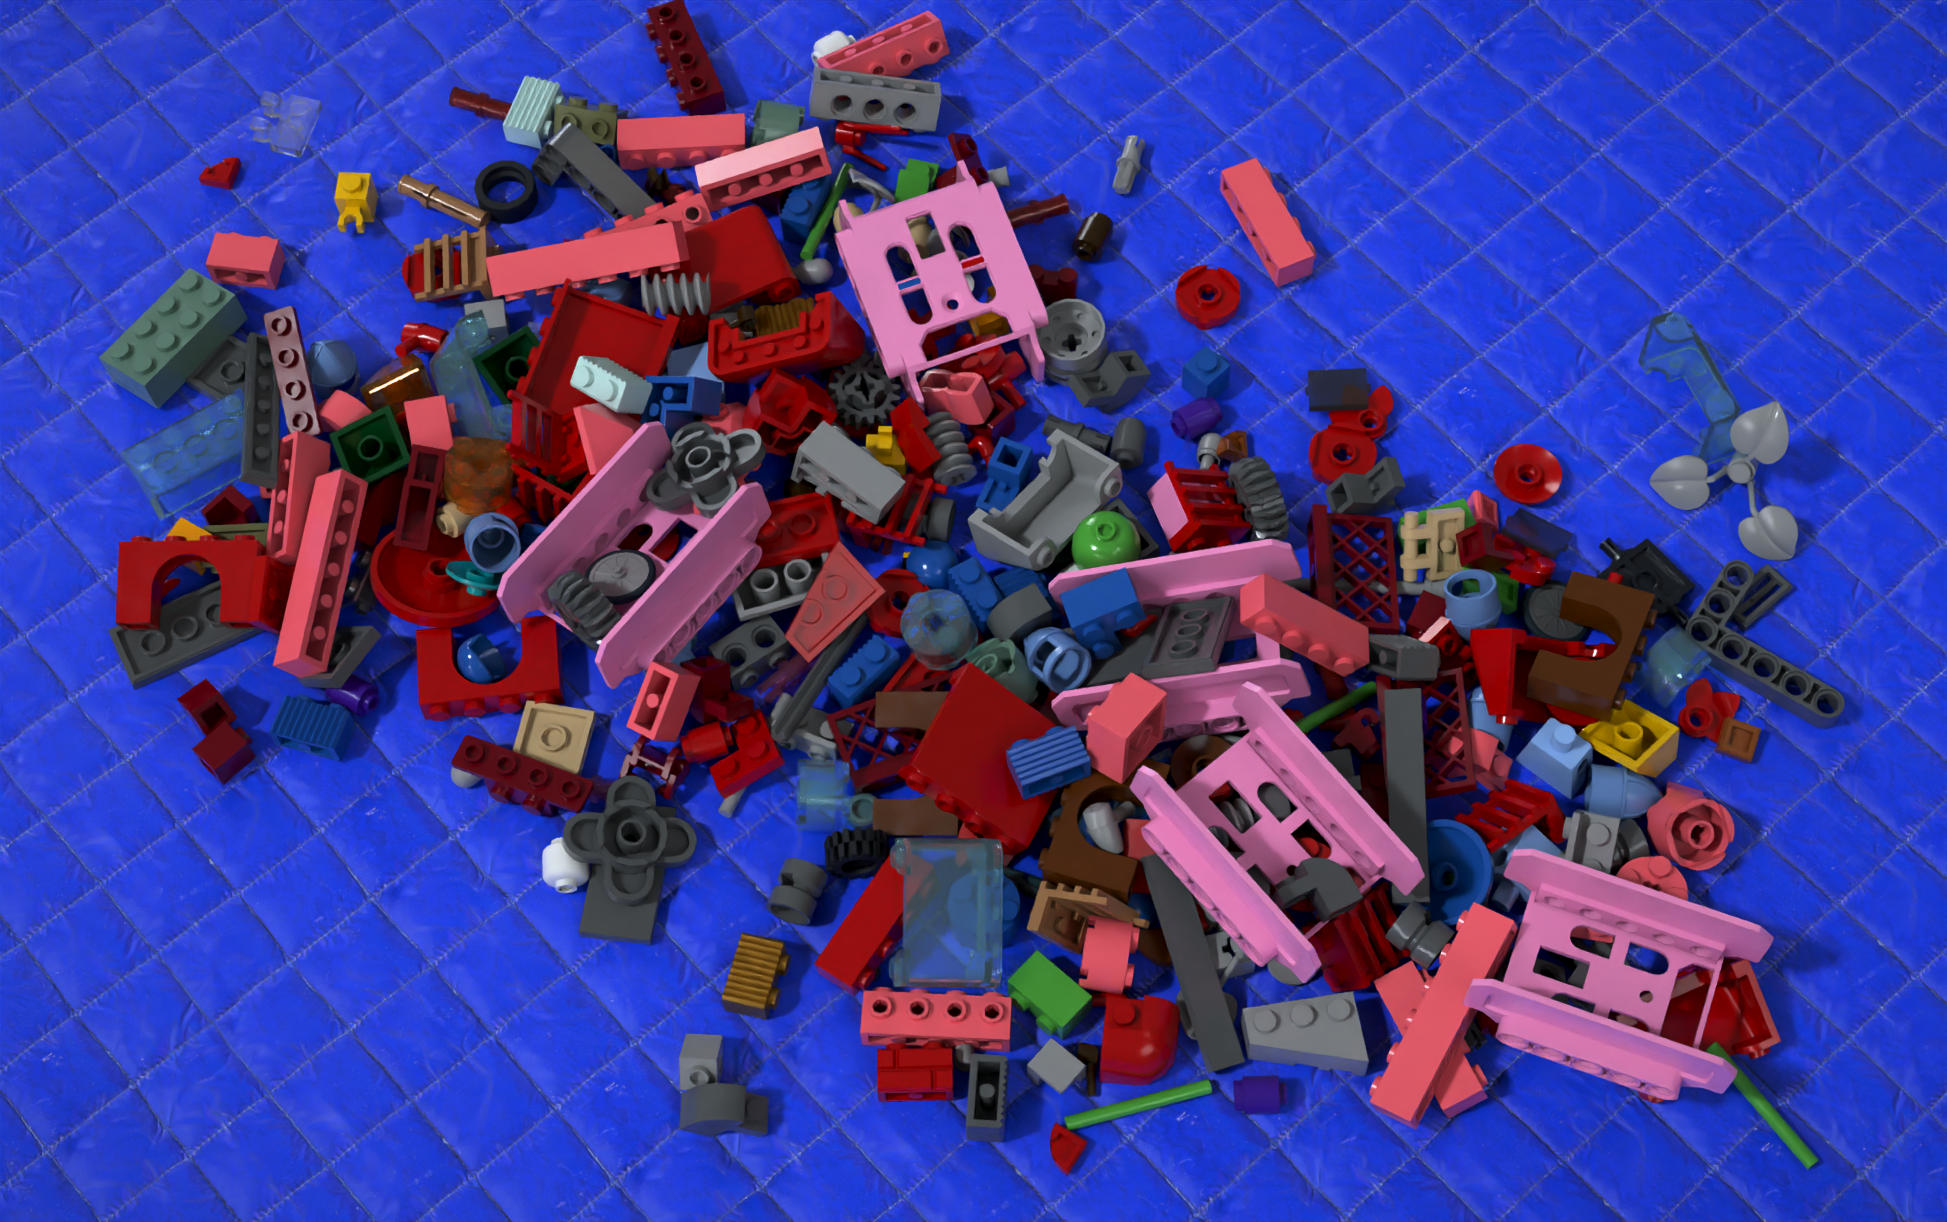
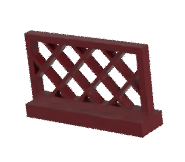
M1313 504L1307 522L1310 597L1336 611L1345 605L1357 616L1353 620L1368 627L1370 634L1398 635L1400 623L1392 518L1327 513V505ZM1332 525H1343L1351 533L1342 539L1332 530ZM1368 528H1381L1384 530V536L1375 541L1365 530ZM1356 537L1369 546L1361 554L1348 544ZM1339 550L1344 551L1353 559L1345 567L1334 558V554ZM1374 552L1386 561V564L1380 569L1376 568L1366 559ZM1358 565L1371 574L1363 582L1350 572ZM1342 577L1355 587L1347 595L1335 586V583ZM1376 580L1388 589V592L1381 598L1368 587ZM1359 593H1362L1373 603L1365 610L1352 600ZM1379 608L1390 617V623L1377 622L1370 614Z
M1463 668L1438 671L1435 681H1397V679L1392 680V678L1386 677L1383 674L1377 675L1376 687L1387 797L1388 776L1384 690L1421 688L1426 701L1432 696L1442 702L1432 714L1427 712L1428 731L1435 725L1445 732L1435 743L1424 739V747L1429 749L1424 754L1425 775L1432 779L1426 785V799L1477 790ZM1456 681L1457 687L1448 697L1436 691L1442 683ZM1449 708L1460 713V716L1451 726L1440 720L1441 716ZM1453 736L1463 741V745L1454 755L1442 749ZM1436 754L1448 761L1438 773L1426 767ZM1457 766L1466 771L1467 780L1450 782L1445 777Z
M957 669L894 692H926L929 689L937 691L940 685L949 682L954 671ZM876 698L826 715V721L835 744L838 745V751L850 779L854 795L861 793L870 794L905 781L896 773L900 768L907 765L917 748L910 750L911 746L918 747L921 742L915 739L918 732H912L910 737L900 732H883L884 735L877 749L860 742L859 739L866 725L878 730L875 728V722L869 719L875 709ZM866 712L865 717L859 715ZM850 718L860 722L861 725L853 739L841 734L836 722ZM889 735L907 743L903 753L893 756L882 751ZM844 742L851 745L848 752ZM856 747L874 755L868 766L857 770L854 769L850 759ZM878 757L885 759V760L876 762L877 759H878Z

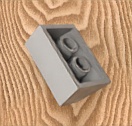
M828 552L822 553L821 556L805 560L794 559L786 564L753 570L730 595L740 622L802 604L827 559Z

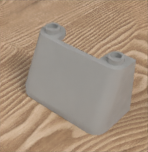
M1057 428L1046 439L1047 444L1051 446V451L1047 459L1042 457L1038 461L1041 470L1038 476L1002 512L993 507L988 514L978 508L967 519L977 551L989 560L1035 571L1048 567L1053 562L1055 556L1072 540L1078 524L1088 515L1099 512L1111 498L1116 497L1120 493L1123 482L1119 463Z

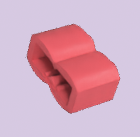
M933 369L926 371L918 383L928 416L939 412H950L953 415L952 420L968 425H978L985 423L995 408L983 377L976 373L961 372L954 374L945 369Z

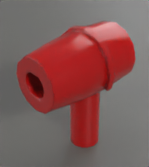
M407 322L401 332V343L395 347V353L399 357H405L414 350L418 351V353L445 354L449 331L429 325L426 322Z
M1016 351L1005 354L1004 362L995 373L988 378H985L983 374L980 376L983 377L988 391L1000 389L1011 405L1015 407L1016 411L1026 406L1027 402L1012 384V381L1026 370V365L1021 356Z

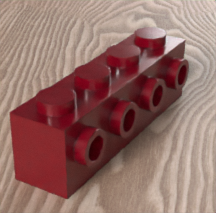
M674 0L647 9L649 22L644 24L650 42L655 40L657 46L654 48L660 65L666 64L668 68L665 70V75L670 88L676 87L678 93H675V97L680 111L686 110L688 116L713 115L725 111L726 103L723 88L684 1Z

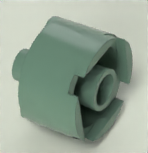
M759 99L752 121L755 124L753 132H750L749 148L801 132L798 129L804 120L805 107Z
M998 638L987 640L974 648L966 656L965 659L968 663L971 662L1027 704H1031L1037 698L1038 690L1036 686L1038 678L1029 670L1025 656L1010 639L1006 638L1007 642H1001Z

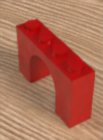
M203 535L200 536V540L187 541V538L183 536H167L165 541H152L150 537L135 536L131 537L129 542H119L115 623L125 630H160L161 595L166 579L175 569L184 564L205 562L213 565L220 577V622L229 629L259 628L248 623L247 617L255 556L265 555L266 547L259 540H255V536L235 535L234 540H221L219 536Z
M547 615L523 618L521 620V660L514 672L507 678L492 684L473 683L458 673L457 641L451 627L416 630L419 706L425 720L445 721L450 717L464 715L480 717L485 713L498 711L515 713L525 708L527 700L535 701V704H565L561 636L558 622Z

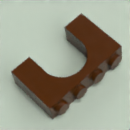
M1573 571L1562 595L1559 618L1605 633L1617 645V649L1611 655L1595 661L1576 660L1539 649L1528 675L1526 697L1610 722L1614 710L1621 711L1627 694V690L1623 689L1625 683L1632 684L1638 663L1634 662L1636 656L1642 657L1648 642V636H1645L1646 630L1653 631L1659 613V610L1653 609L1656 594Z
M949 691L876 692L875 728L882 732L926 733ZM927 795L915 799H873V831L877 829L883 830V833L886 832L889 838L957 839L963 821L954 814L939 809L935 805L934 800Z
M1145 758L1123 784L1091 767V775L1088 778L1084 777L1075 783L1072 782V785H1065L1060 805L1064 806L1060 817L1054 816L1049 832V837L1053 838L1049 849L1045 847L1042 849L1038 862V869L1042 870L1043 881H1047L1056 887L1058 883L1065 884L1072 889H1075V886H1081L1092 892L1093 888L1099 889L1128 906L1138 878V860L1103 851L1092 846L1080 833L1079 823L1083 818V811L1095 803L1130 801L1133 805L1144 808L1143 803L1130 789L1138 769L1144 765L1158 772L1169 785L1171 765Z

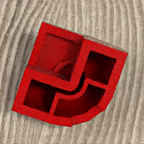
M774 367L761 389L756 387L750 397L744 412L742 429L755 430L761 436L767 451L786 457L788 453H797L798 448L823 420L831 425L838 414L832 398L814 381L803 375L799 379Z
M1144 995V1000L1107 996L1099 1082L1141 1086L1151 1085L1152 1081L1164 1076L1173 1067L1177 1055L1181 1012L1179 1007L1171 1001L1149 995Z

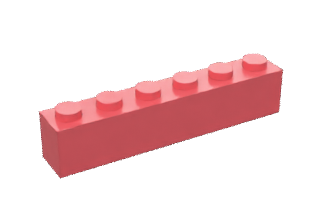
M680 220L486 257L485 260L493 297L505 295V300L510 301L525 298L524 291L535 289L536 295L555 292V285L564 284L566 278L571 279L573 288L587 286L586 279L596 277L598 284L618 280L617 274L628 272L629 278H633L642 274L648 275V268L660 266L661 272L680 269L679 262L690 260L683 223Z
M343 469L316 477L273 666L299 678L327 671L368 488V482Z
M1473 902L1469 911L1464 910L1460 915L1456 925L1458 933L1453 943H1447L1444 946L1439 957L1441 965L1435 977L1430 976L1423 986L1421 995L1424 998L1417 1010L1412 1009L1404 1024L1406 1032L1401 1042H1395L1387 1056V1063L1389 1065L1383 1076L1378 1075L1375 1078L1369 1091V1096H1371L1370 1103L1377 1111L1415 1130L1478 1012L1477 1009L1463 1004L1472 980L1495 979L1519 932L1514 920Z

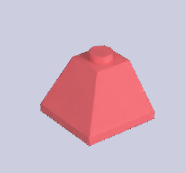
M600 402L573 408L590 475L597 474L642 426L641 423L629 415L622 414L621 412L617 413Z

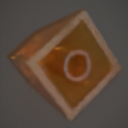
M413 352L405 357H398L390 364L383 366L360 388L365 404L372 412L390 405L396 415L405 410L404 402L434 395L424 363Z

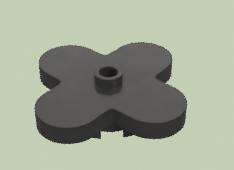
M705 422L689 423L680 428L671 440L672 459L671 461L667 459L666 467L651 476L646 485V495L652 505L661 511L675 510L693 501L701 515L712 519L739 490L740 486L737 478L753 470L763 461L766 455V445L759 433L753 429H739L725 436L720 432L719 435H716L712 427Z
M624 776L614 781L607 793L605 812H583L574 815L567 821L562 834V845L566 853L578 862L601 864L603 866V887L606 894L614 902L626 906L638 904L647 898L653 885L655 867L677 868L683 866L692 858L697 845V837L690 824L679 818L659 816L655 811L656 796L652 786L646 780L637 776ZM625 839H631L634 842H628Z

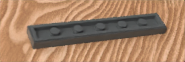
M254 332L249 333L246 342L240 481L274 489L278 482L281 396L268 336Z
M1421 688L1384 690L1389 828L1418 858L1425 875L1421 882L1407 896L1392 883L1393 906H1408L1415 900L1420 905H1431Z
M1157 854L1145 856L1140 861L1207 1073L1243 1063L1245 1060L1192 893Z

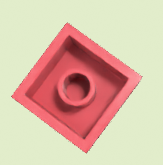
M1132 672L1121 683L1116 682L1110 689L1107 699L1100 706L1095 705L1086 719L1088 736L1084 745L1087 747L1086 751L1091 760V767L1123 784L1163 738L1167 692Z

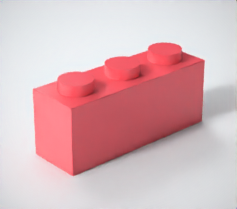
M445 395L404 402L411 445L416 444L450 451L440 503L452 501L465 494L464 489H469L470 484L467 470L460 469L458 456H463L464 451L460 435L455 436L452 423L458 422L455 403H449Z

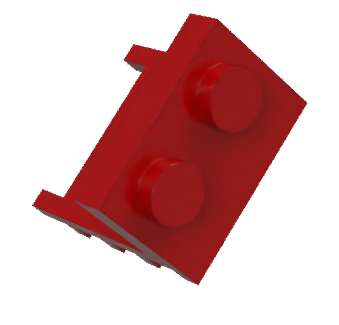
M513 389L507 391V398L513 400L511 442L505 444V450L511 453L513 460L516 461L521 458L526 461L527 467L533 468L537 466L541 468V474L545 476L553 474L557 477V482L561 484L589 470L574 410L562 416ZM527 408H528L527 450H525V449H526V418H527ZM542 416H543V435H542ZM541 435H542V458H541Z
M1166 461L1164 463L1165 470L1188 519V522L1169 540L1174 553H1187L1235 545L1252 528L1250 522L1243 521L1240 514L1245 510L1242 505L1235 504L1233 497L1237 493L1234 488H1228L1225 481L1229 478L1227 471H1220L1218 464H1212L1209 470L1175 468L1173 461ZM1182 482L1214 484L1217 485V487L1183 485ZM1190 499L1224 501L1225 504L1191 502Z
M514 463L510 467V472L520 476L517 479L519 491L515 494L514 498L521 502V505L528 512L531 509L539 513V520L544 523L549 518L554 521L596 476V474L590 475V471H588L571 495ZM533 484L537 486V487L535 488V494H536V500H537V501H535V497H534ZM550 494L554 495L552 499L554 511L552 510Z
M910 473L907 476L901 475L906 483L901 497L893 507L885 528L878 527V524L875 525L850 511L846 524L855 545L868 548L873 536L877 535L924 547L927 542L926 539L915 536L933 492L946 495L948 486L935 483L930 478L926 480L918 479L914 474ZM914 488L922 489L904 533L896 531Z
M1510 778L1504 781L1506 788L1503 791L1492 790L1487 793L1490 800L1483 804L1477 801L1471 805L1473 808L1472 813L1469 815L1459 813L1455 816L1457 822L1467 825L1481 837L1491 841L1487 844L1491 853L1498 850L1531 825H1534L1550 841L1560 844L1565 840L1562 838L1566 817L1557 805L1554 795ZM1496 807L1509 811V813L1496 809ZM1479 819H1483V820H1485V821L1491 822V823L1496 824V825H1498V826L1504 827V828H1506V829H1508V830L1504 831V829H1501V828H1499V827L1493 826V825L1488 824V823H1486V822L1480 821Z
M1382 882L1366 893L1354 909L1331 919L1308 939L1319 957L1324 979L1329 984L1332 992L1367 988L1371 985L1370 982L1372 980L1382 977L1387 969L1397 966L1402 958L1410 956L1409 949L1401 951L1395 946L1396 952L1394 953L1389 941L1385 939L1386 934L1370 904L1372 901L1388 932L1397 920V917L1384 893L1390 888L1387 882ZM1357 911H1358V913H1359V915H1360V917H1361V920H1362V922H1363V924H1364V926H1365V928H1366V930H1367V932H1368V934H1369V936H1370V938H1371V940H1372V942H1373V944H1374V946H1375V948H1376V950H1377V952H1378V955H1379V957H1380V959H1381V961H1382L1381 963L1379 962V960H1378V958H1377V956H1376V954H1375V952H1374V950H1373V948H1372V946H1371V944H1370V942H1369V939H1368V937H1367V935H1366V933H1365V931H1364V929H1363V927H1362V925H1361V923H1360V921H1359V919H1358V917H1357V915H1356V912H1357ZM1321 919L1311 920L1303 925L1301 928L1304 935L1317 925Z

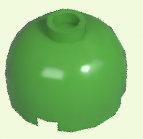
M1099 511L1088 515L1078 524L1073 534L1072 557L1079 570L1138 561L1141 555V539L1134 523L1125 515L1114 511Z

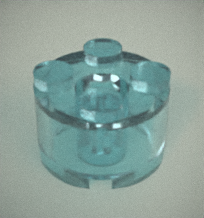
M943 589L917 592L909 598L908 604L901 616L900 628L902 636L914 657L925 667L933 670H949L958 666V662L963 660L976 647L978 640L977 626L965 602L958 594Z
M1676 625L1675 628L1670 629L1646 652L1647 654L1643 658L1644 661L1642 663L1636 662L1638 666L1633 681L1657 704L1667 708L1680 695L1679 692L1686 685L1690 686L1703 674V670L1713 659L1685 630Z
M798 759L796 776H799V781H797L795 803L797 831H841V829H846L848 817L850 816V795H846L847 783H849V762L831 759Z

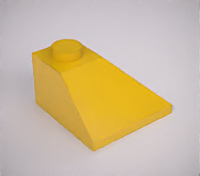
M1625 699L1621 711L1615 709L1610 722L1600 720L1597 723L1590 724L1578 735L1589 742L1594 750L1630 770L1656 778L1677 758L1680 728Z

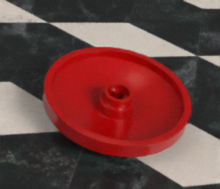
M436 521L428 551L394 546L395 530H393L379 542L373 552L370 564V582L373 592L387 610L405 621L435 628L458 627L484 618L501 604L496 595L498 590L487 591L486 596L472 595L466 591L467 586L457 582L446 573L445 569L448 563L472 560L465 547V533L452 538L439 530Z

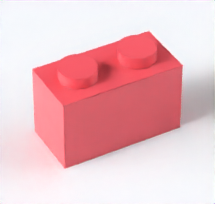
M215 232L205 265L212 281L215 283L276 290L285 255L278 239L268 236H244L235 232L228 234Z
M651 661L626 727L654 741L676 742L701 676L675 663Z

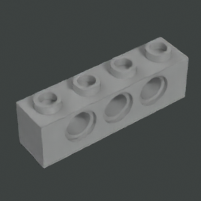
M814 67L809 96V116L823 121L837 119L862 124L901 126L902 128H910L915 132H935L941 103V87L938 82ZM839 96L849 97V99L845 101H840L836 98ZM871 100L881 101L879 104L875 105L868 103ZM902 104L912 105L910 108L906 109L899 107Z

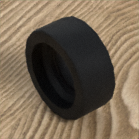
M498 161L484 168L475 180L474 191L479 207L489 212L490 220L497 223H514L523 220L533 212L537 205L538 191L532 172L524 164L516 161ZM506 181H515L523 184L525 187V191L520 197L507 203H498L488 198V193L493 187Z

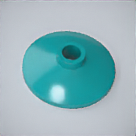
M453 561L448 563L445 569L450 577L467 586L466 591L476 596H486L487 591L498 590L502 576L506 572H484L476 567L472 561Z

